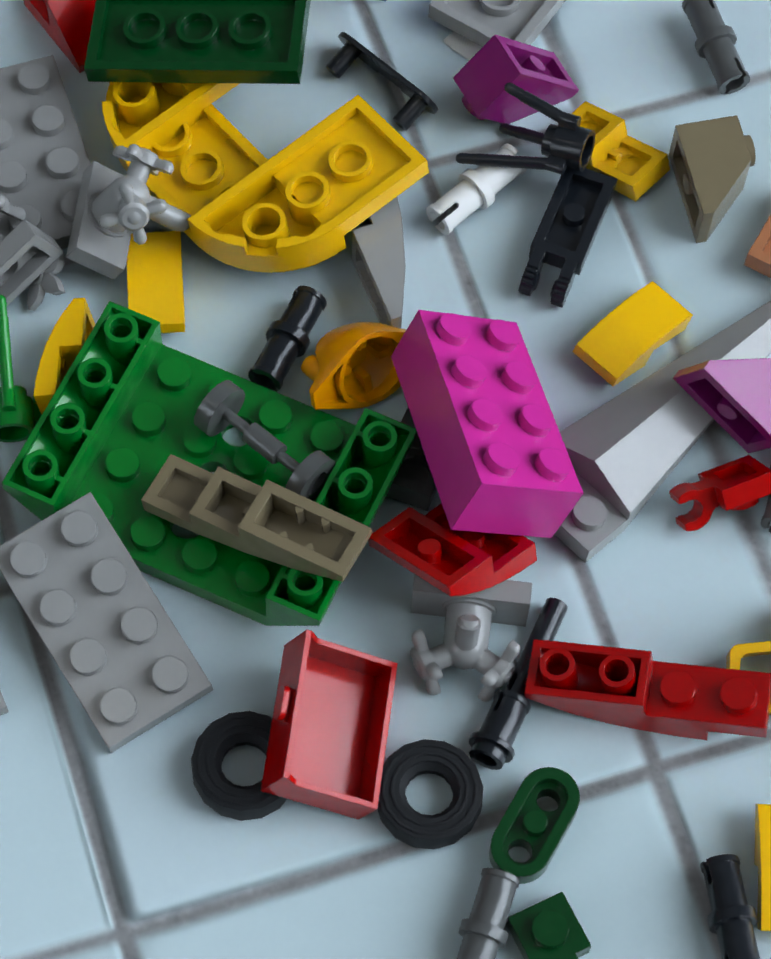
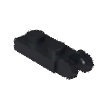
M567 168L565 173L560 176L530 246L529 261L519 285V293L531 296L539 283L543 264L546 263L562 269L559 278L553 284L550 302L561 308L564 306L575 275H580L613 197L617 183L616 178L587 168L583 172Z

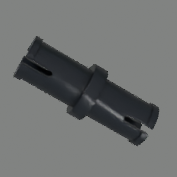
M298 286L294 290L293 297L280 320L271 323L265 334L267 343L253 368L248 372V378L251 382L277 392L281 389L283 381L296 357L298 358L305 354L310 345L308 335L322 310L324 311L327 306L325 297L314 288Z
M723 854L706 859L707 862H702L700 867L701 872L704 874L712 911L707 916L709 931L717 934L722 959H760L753 929L758 922L756 909L748 905L739 857L733 854Z

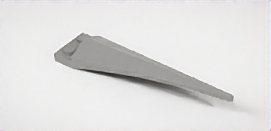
M771 301L560 431L584 494L554 535L584 563L626 529L655 491L714 421L673 377L678 370L708 360L767 358L771 354Z

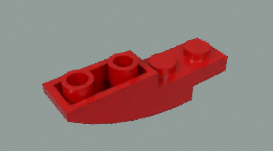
M534 639L525 687V697L578 716L665 735L707 740L709 731L766 738L771 704V673L653 661L652 651Z

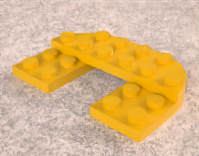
M109 82L106 100L102 101L104 121L114 149L119 145L128 148L131 144H136L139 147L151 150L158 155L159 159L168 160L173 163L174 171L172 175L160 171L157 176L149 175L146 185L150 195L158 199H164L166 203L191 215L187 219L189 228L184 233L204 252L227 265L243 270L265 273L294 271L317 265L347 248L344 235L429 173L427 159L359 95L348 101L269 160L212 105L213 102L240 83ZM118 158L127 172L131 162Z

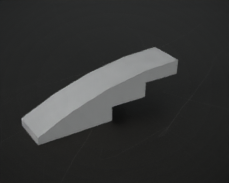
M396 197L359 224L360 228L352 230L351 260L379 323L401 328L406 265L402 216L398 197Z

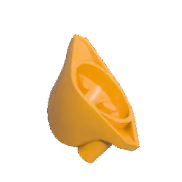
M355 322L337 327L326 333L317 343L315 355L306 357L301 365L302 372L313 381L309 393L311 405L315 410L369 407L386 399L401 387L391 355L407 329L376 322Z

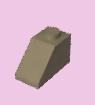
M737 115L675 125L669 159L696 243L708 240L743 190L749 167L755 165L756 155L753 140L750 135L743 134Z

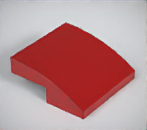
M442 503L426 515L408 507L373 532L368 540L369 546L449 596L467 595L493 587L537 561L535 542L524 536L451 530Z

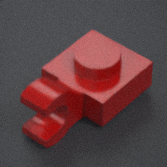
M747 455L699 473L700 481L682 483L669 491L670 498L678 504H683L690 500L694 501L693 507L688 513L680 515L675 519L676 523L684 530L695 531L708 523L712 512L718 506L726 511L745 510L755 506L760 498L770 495L771 469L752 456Z

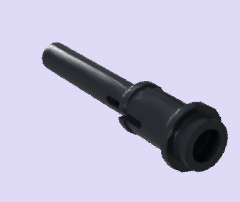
M550 597L546 599L504 692L501 689L495 692L493 702L480 730L470 735L469 745L471 750L469 755L476 763L483 767L499 770L503 767L504 763L510 762L515 755L512 745L525 716L531 709V704L525 697V687L533 640L553 641L568 609L567 605L557 598Z

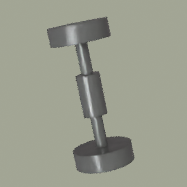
M225 380L216 385L199 405L194 416V425L208 436H215L231 424L243 433V442L270 463L276 464L280 462L292 472L285 488L313 501L321 493L336 464L335 461L321 450H317L307 456L301 463H298L286 453L287 446L257 422L250 425L237 415L244 403V390L231 380Z

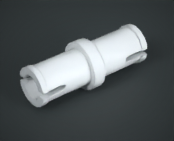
M506 143L501 146L495 155L514 156L519 151L511 144ZM479 166L475 170L467 169L459 175V183L436 202L426 207V214L432 222L446 210H450V215L435 226L441 233L449 235L457 225L478 208L487 209L495 202V194L520 174L525 173L527 169Z

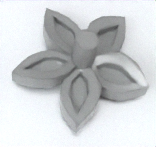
M64 253L26 288H29L27 295L29 310L35 311L39 307L45 292L53 295L65 293L62 281L56 276L63 269Z

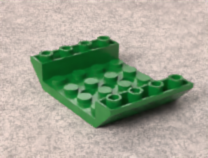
M109 301L2 481V488L41 521L91 492L140 571L266 626H320L342 583L341 581L277 564L201 535L191 539L179 538L172 532L174 523L145 511L141 499L170 454L209 472H215L217 467H221L263 487L266 480L272 481L284 488L286 487L292 472L280 462L272 464L249 445L233 446L222 438L224 433L234 426L229 424L219 434L208 436L194 425L195 413L203 399L216 385L225 380H231L245 392L244 403L237 415L250 425L257 422L287 446L286 453L298 463H301L307 456L317 450H321L335 461L336 464L321 493L313 501L368 527L371 526L417 436L416 428L368 408L364 409L356 425L321 410H315V408L163 345L159 321Z

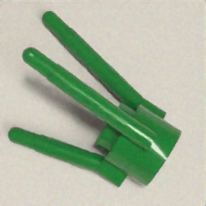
M0 295V442H20L28 439L42 414L34 396L32 398L27 396V390L24 387L14 385L6 297Z

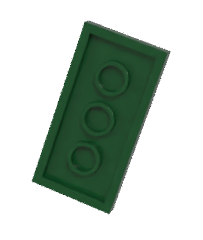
M96 0L84 66L88 82L300 84L311 0Z

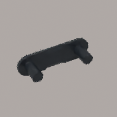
M345 32L339 34L338 38L344 46L326 65V68L335 77L340 78L351 64L359 58L377 73H381L399 87L404 94L410 97L407 103L393 117L394 122L403 130L407 131L424 110L432 114L438 111L436 104L423 91Z

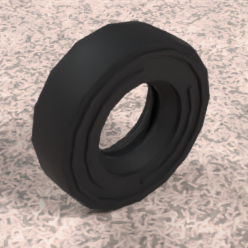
M252 711L228 713L210 723L196 741L191 757L193 784L203 802L221 816L240 821L259 819L280 809L287 800L283 797L262 792V780L254 785L240 786L229 781L222 772L224 757L237 746L249 745L257 747L266 756L272 718L268 715Z
M423 739L403 745L387 758L383 766L377 810L381 822L396 839L414 848L438 849L456 843L471 831L481 813L484 787L476 765L463 750L445 741ZM426 773L436 774L444 778L450 785L453 793L449 807L441 813L434 815H425L415 811L409 805L405 795L410 781Z

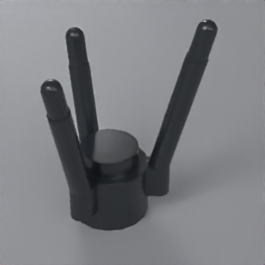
M509 82L504 87L507 93L558 122V125L550 124L546 132L541 133L503 123L499 127L500 132L542 145L541 153L548 156V158L479 153H459L456 156V161L460 164L541 169L561 175L565 173L567 168L583 172L592 156L595 144V131L580 127V116L563 112L527 90L525 91Z

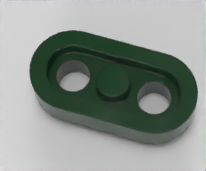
M544 767L534 770L523 780L491 839L489 859L494 869L513 874L519 878L520 884L530 883L538 879L545 872L573 822L580 802L579 788L575 780L568 773L558 768ZM541 797H551L557 802L558 808L550 812L544 811L538 806L537 800ZM513 847H523L529 852L531 858L526 862H516L509 856L508 851Z

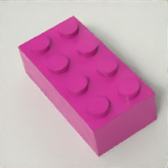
M418 310L392 353L391 358L450 529L552 538L584 493L517 322Z

